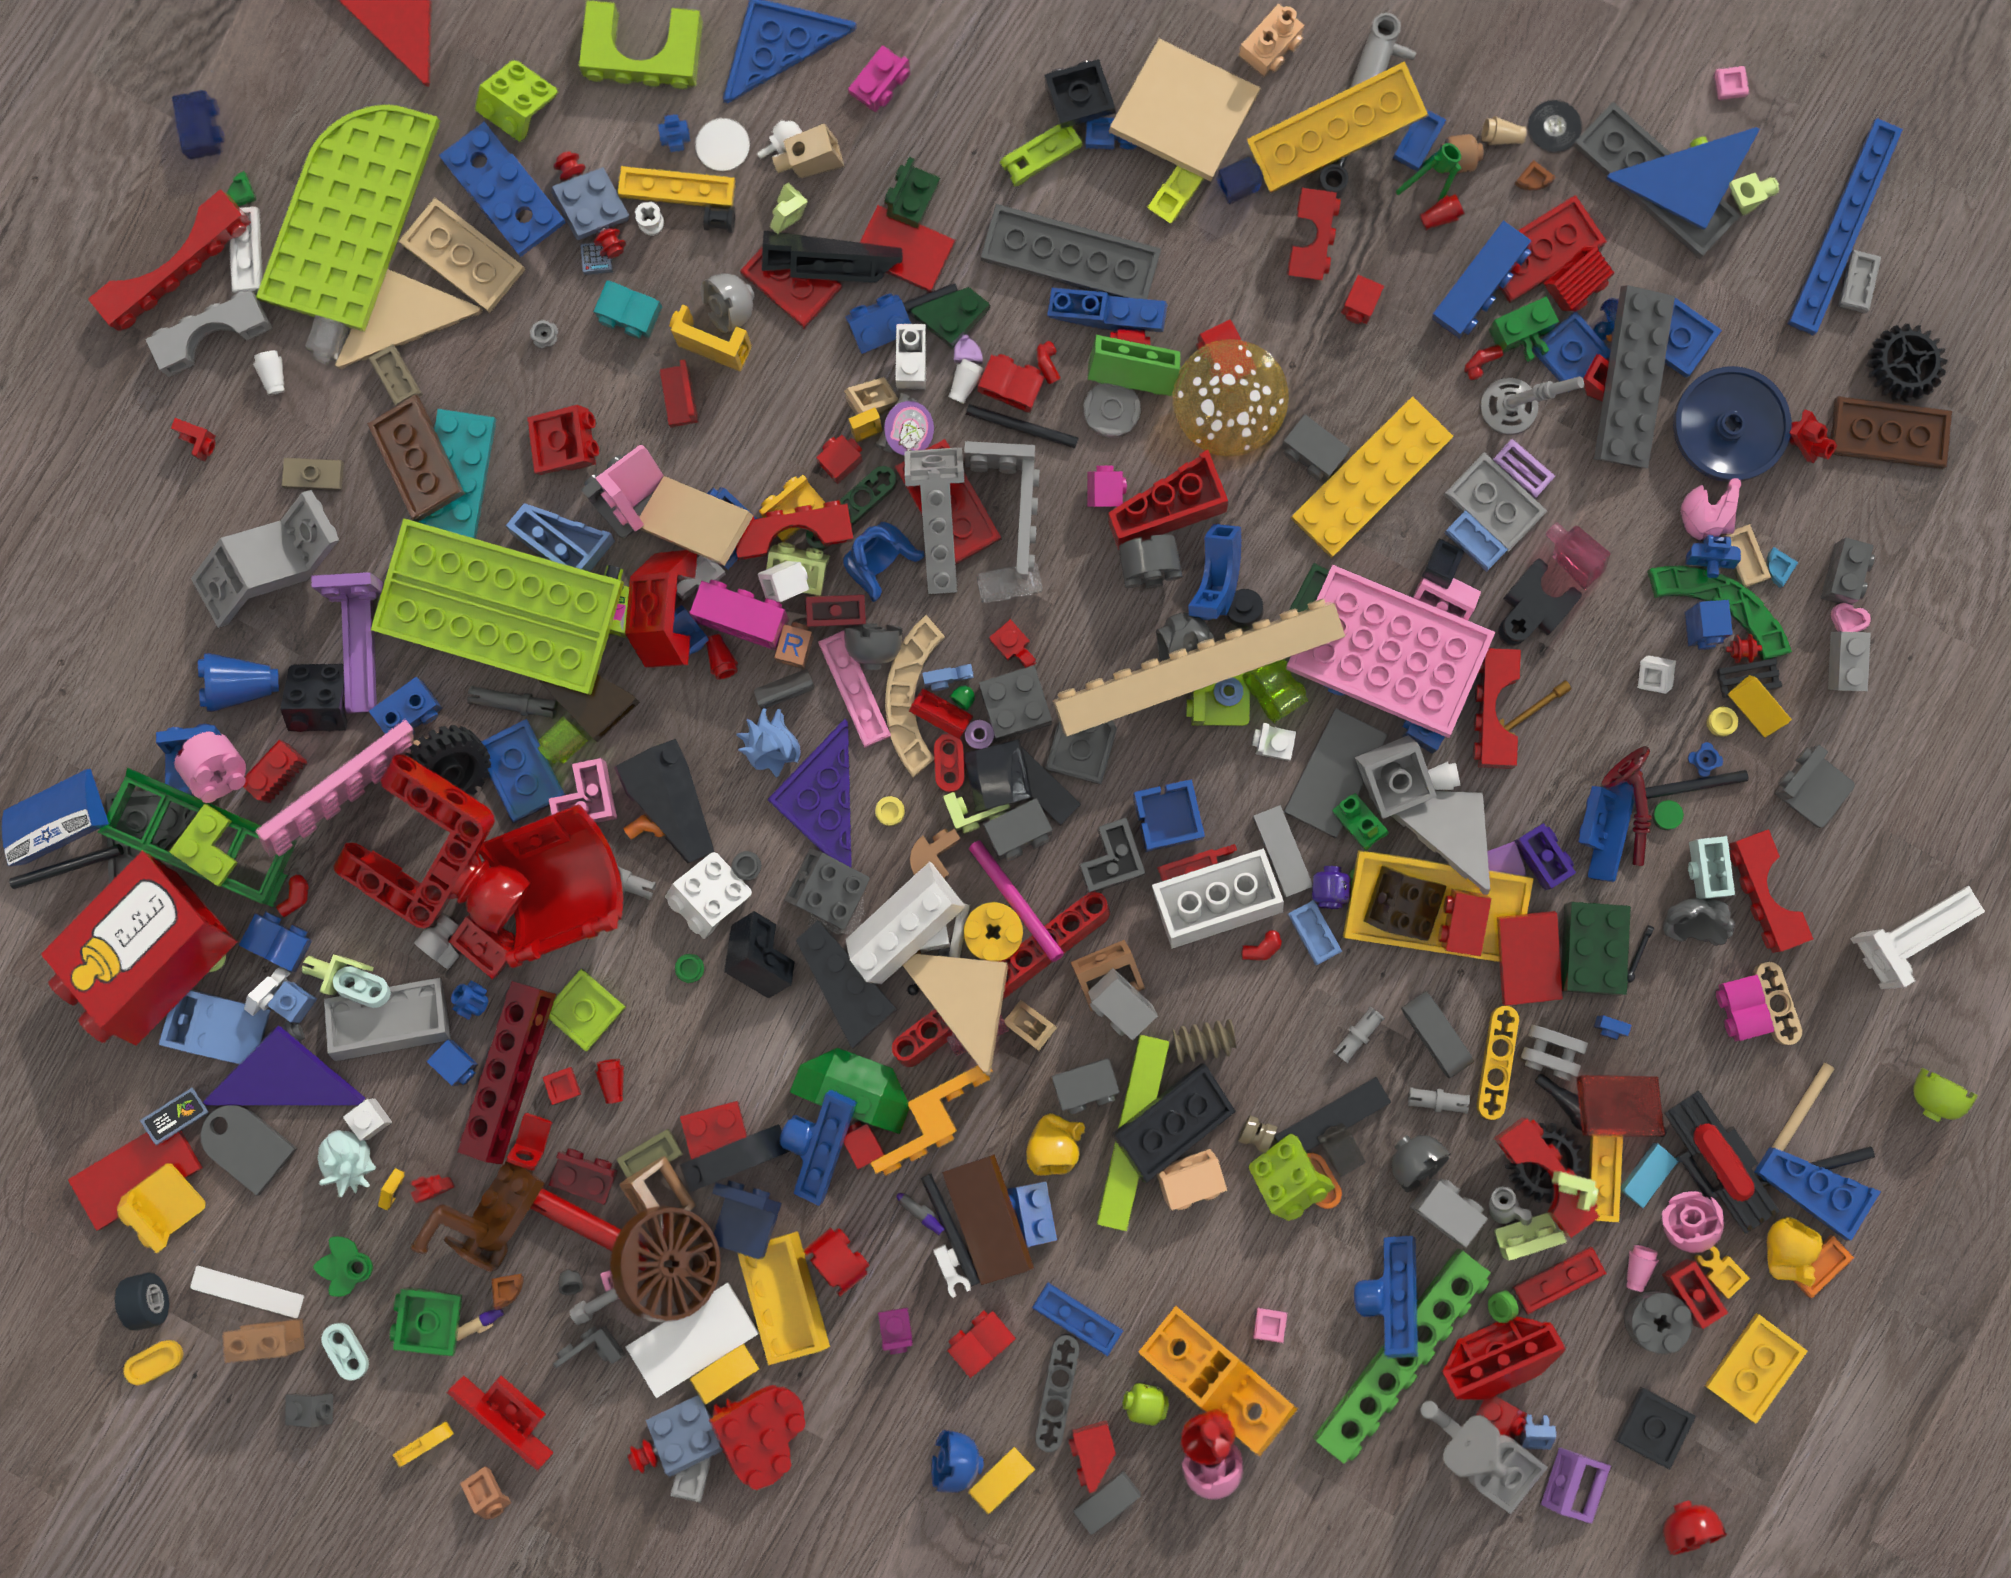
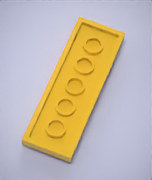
M1404 61L1248 138L1247 142L1266 185L1272 193L1429 115Z
M1412 396L1291 516V519L1326 554L1333 558L1454 436Z

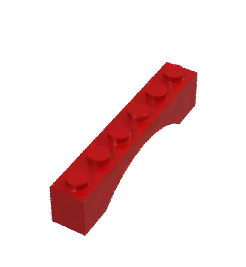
M220 189L198 207L196 220L189 237L181 249L168 262L155 271L141 277L109 281L88 300L109 326L118 331L128 329L136 322V318L144 311L153 309L162 296L176 290L180 285V281L186 276L199 271L202 263L209 257L219 254L227 242L232 238L241 236L251 221L234 200Z

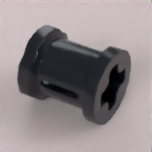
M709 204L705 205L704 230L709 231L710 228L727 229L728 233L734 232L735 207L720 209L712 208Z

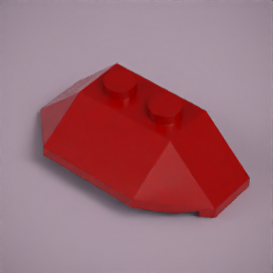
M1515 1317L1506 1323L1496 1322L1458 1339L1442 1373L1456 1400H1487L1540 1376L1566 1351V1348L1552 1323H1542L1528 1318Z

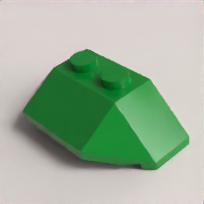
M838 1047L799 1066L790 1093L822 1106L826 1093L831 1089L857 1102L852 1118L897 1134L901 1133L910 1107L893 1068Z

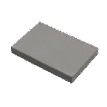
M1485 452L1444 493V496L1462 513L1466 510L1508 549L1505 552L1506 554L1547 512L1539 502Z

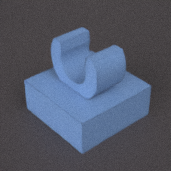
M1527 1415L1526 1425L1520 1436L1521 1446L1525 1449L1551 1450L1556 1439L1555 1426H1549L1547 1415H1543L1541 1425H1534L1532 1415Z

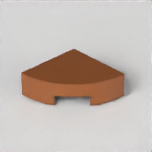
M1533 160L1514 185L1525 190H1539L1550 185L1556 177Z
M522 1274L492 1278L493 1307L495 1310L508 1306L517 1298L523 1286Z

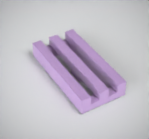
M1513 439L1493 459L1534 499L1555 477L1554 474ZM1512 449L1518 456H1520L1533 469H1535L1540 475H1542L1545 478V480L1542 482L1536 475H1534L1526 466L1519 462L1508 451ZM1504 457L1509 463H1511L1517 470H1519L1525 477H1527V478H1528L1532 483H1534L1538 488L1536 489L1534 486H1532V485H1531L1527 480H1525L1519 473H1517L1511 466H1509L1504 460H1502V458Z

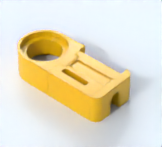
M446 1421L394 1453L393 1457L399 1467H402L454 1433Z

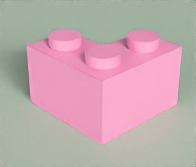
M599 758L572 764L578 793L550 798L551 814L553 815L580 804L595 823L617 819L606 761Z

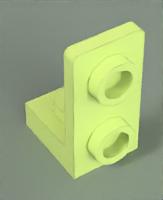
M954 792L943 796L956 831L962 829L963 833L980 828L979 822L987 819L991 821L1011 810L1010 805L1006 804L964 819L963 815L967 814L968 811L963 798H956Z

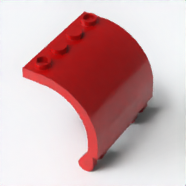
M580 804L485 841L478 853L484 860L489 861L491 867L506 866L516 869L524 874L529 882L532 883L514 912L516 921L514 948L506 952V960L511 968L521 966L523 961L526 960L534 961L539 959L543 954L585 938L592 939L597 937L601 931L610 932L617 929L618 920L622 919L623 889L618 866L604 834Z

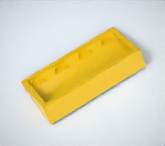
M798 1231L770 1239L763 1259H756L737 1253L768 1365L820 1352L830 1347Z

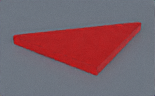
M338 0L425 86H430L431 0Z

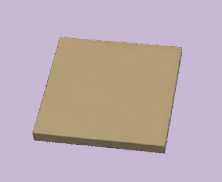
M1158 39L1113 120L1109 132L1211 182L1252 107L1260 87L1168 42Z

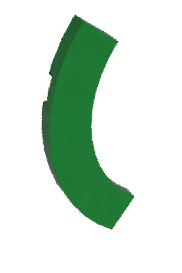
M1680 565L1663 566L1647 570L1655 598L1686 596L1704 601L1729 600L1731 616L1743 626L1748 634H1752L1753 639L1757 641V645H1762V651H1758L1761 661L1792 653L1788 639L1778 620L1772 616L1761 599L1737 581L1720 573L1717 578L1707 577V569L1703 570Z

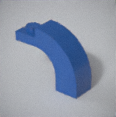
M1213 524L1205 535L1204 573L1200 588L1188 605L1189 616L1211 620L1217 619L1219 615H1227L1234 598L1241 561L1240 526Z

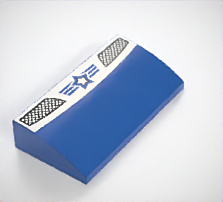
M86 769L3 810L2 840L8 866L26 865L109 824L91 769Z

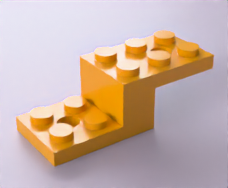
M978 1065L908 1102L924 1135L871 1162L875 1173L883 1171L886 1176L902 1167L901 1160L909 1157L912 1162L928 1153L926 1147L936 1143L939 1148L954 1140L955 1138L952 1133L956 1132L957 1129L941 1098L946 1097L947 1101H950L964 1093L962 1087L972 1083L975 1088L990 1080L989 1075H985Z
M1177 1306L1173 1308L1138 1352L1203 1410L1208 1412L1212 1409H1219L1223 1413L1229 1414V1420L1235 1430V1436L1258 1456L1262 1455L1298 1410V1408ZM1180 1341H1185V1352L1182 1355L1175 1356L1173 1352L1174 1346ZM1254 1405H1260L1262 1408L1261 1416L1256 1420H1250L1249 1410Z

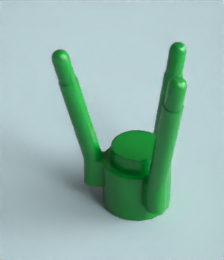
M1451 143L1443 144L1436 153L1422 163L1423 168L1396 190V194L1400 195L1431 168H1434L1435 171L1441 174L1450 172L1438 198V201L1447 195L1455 175L1461 170V166L1458 164L1461 160L1459 149Z

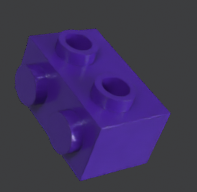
M1544 823L1514 840L1519 853L1544 891L1552 889L1576 873L1573 869V861L1565 851L1562 852L1556 843L1558 841L1556 835Z

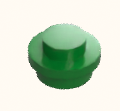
M695 954L682 955L675 964V973L683 982H697L704 974V963Z

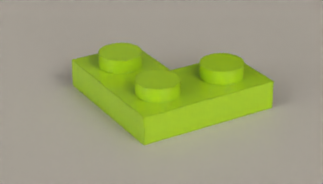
M204 804L169 852L216 886H221L238 862L217 848L215 843L232 821L210 805Z

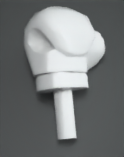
M780 121L773 128L772 132L774 135L769 137L772 144L758 152V156L762 159L774 150H777L779 154L786 152L784 140L802 133V130L794 121Z

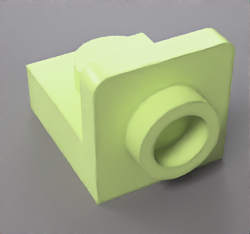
M790 183L783 186L777 200L778 205L773 210L774 217L770 227L777 234L801 219L808 202Z
M1554 1171L1552 1183L1560 1184L1559 1191L1577 1195L1578 1190H1581L1577 1208L1589 1211L1590 1205H1595L1598 1196V1188H1595L1596 1181Z

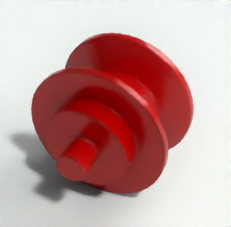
M1737 634L1734 636V640L1730 642V646L1726 647L1725 650L1730 652L1736 664L1740 663L1743 657H1746L1748 662L1752 663L1754 657L1757 656V652L1762 651V645H1757V641L1753 639L1752 634H1748L1746 640H1741Z

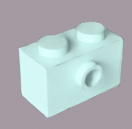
M1727 836L1697 839L1689 842L1691 862L1688 864L1690 879H1694L1696 898L1704 900L1735 895Z

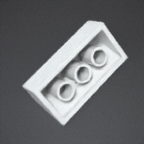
M1264 848L1152 885L1162 923L1172 949L1283 912L1284 901Z
M928 862L845 939L850 961L866 982L882 984L966 906L935 866Z

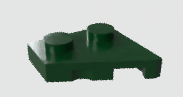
M966 287L914 307L911 310V315L921 324H925L927 329L949 347L953 348L959 339L967 334L991 308L985 299L970 287Z

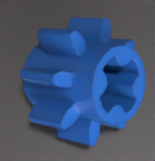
M678 114L664 116L665 123L658 124L661 145H669L671 152L684 150V143L690 142L687 120L680 121Z
M470 980L468 986L465 984L458 985L451 996V1002L455 1004L452 1010L468 1020L472 1014L480 1016L488 1005V997L485 996L487 990Z

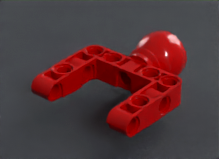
M403 754L394 755L380 780L383 788L450 833L422 883L404 873L401 867L389 859L382 857L375 851L370 852L363 846L353 842L345 843L333 865L334 871L363 893L418 928L429 927L445 910L449 901L457 898L459 904L466 902L470 917L479 927L498 934L520 905L532 883L529 882L524 874L516 869L506 866L489 867L488 860L481 862L478 852L495 823L492 811L412 758Z

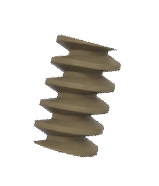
M1231 1019L1226 1020L1225 1028H1223L1220 1021H1215L1213 1030L1208 1022L1203 1023L1201 1032L1196 1024L1191 1026L1190 1033H1188L1185 1026H1180L1178 1035L1172 1028L1175 1052L1180 1064L1184 1063L1185 1055L1187 1054L1191 1061L1195 1062L1197 1053L1201 1054L1203 1060H1207L1209 1051H1212L1216 1059L1219 1058L1220 1049L1224 1050L1227 1057L1231 1055L1233 1047L1236 1049L1235 1033Z

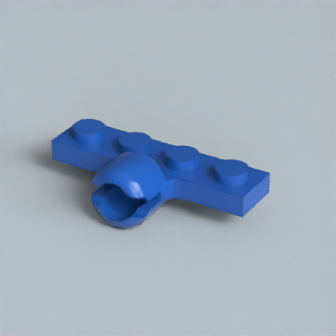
M830 1089L825 1095L816 1123H812L798 1115H794L791 1120L787 1121L781 1132L779 1143L783 1148L799 1155L803 1159V1165L793 1194L818 1206L824 1202L851 1122L856 1101Z
M1414 1236L1384 1237L1383 1277L1378 1280H1361L1356 1283L1354 1288L1355 1308L1361 1316L1384 1317L1385 1356L1388 1358L1418 1356L1416 1239Z

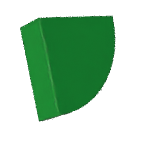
M243 171L236 175L227 194L238 206L257 200L246 172Z

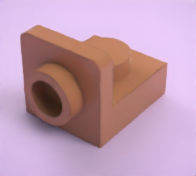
M483 1467L460 1483L474 1514L486 1520L499 1516L503 1513L504 1508L511 1504L509 1497L502 1494L491 1470L487 1467Z

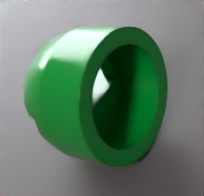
M965 685L957 687L949 696L954 703L966 711L969 710L975 700L974 691Z

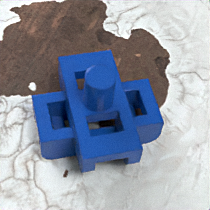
M1707 535L1702 543H1694L1686 554V565L1706 566L1707 577L1709 578L1719 577V568L1735 569L1741 561V550L1736 546H1731V537L1727 536L1713 537V535Z

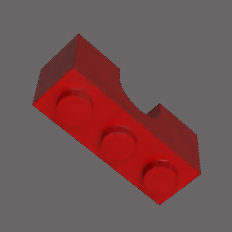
M1300 188L1296 217L1310 219L1315 224L1317 233L1314 241L1307 246L1291 245L1287 275L1323 280V274H1329L1331 257H1326L1328 245L1333 246L1336 228H1331L1333 216L1338 217L1341 199L1336 198V192Z

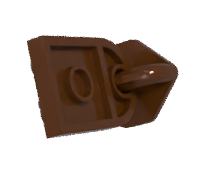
M506 1161L500 1167L489 1189L483 1194L472 1217L447 1205H439L432 1211L410 1248L417 1253H427V1246L439 1225L442 1224L468 1236L465 1243L447 1235L444 1238V1241L459 1256L486 1271H496L508 1252L507 1242L515 1233L545 1183L530 1170ZM483 1249L493 1251L489 1258L481 1253Z

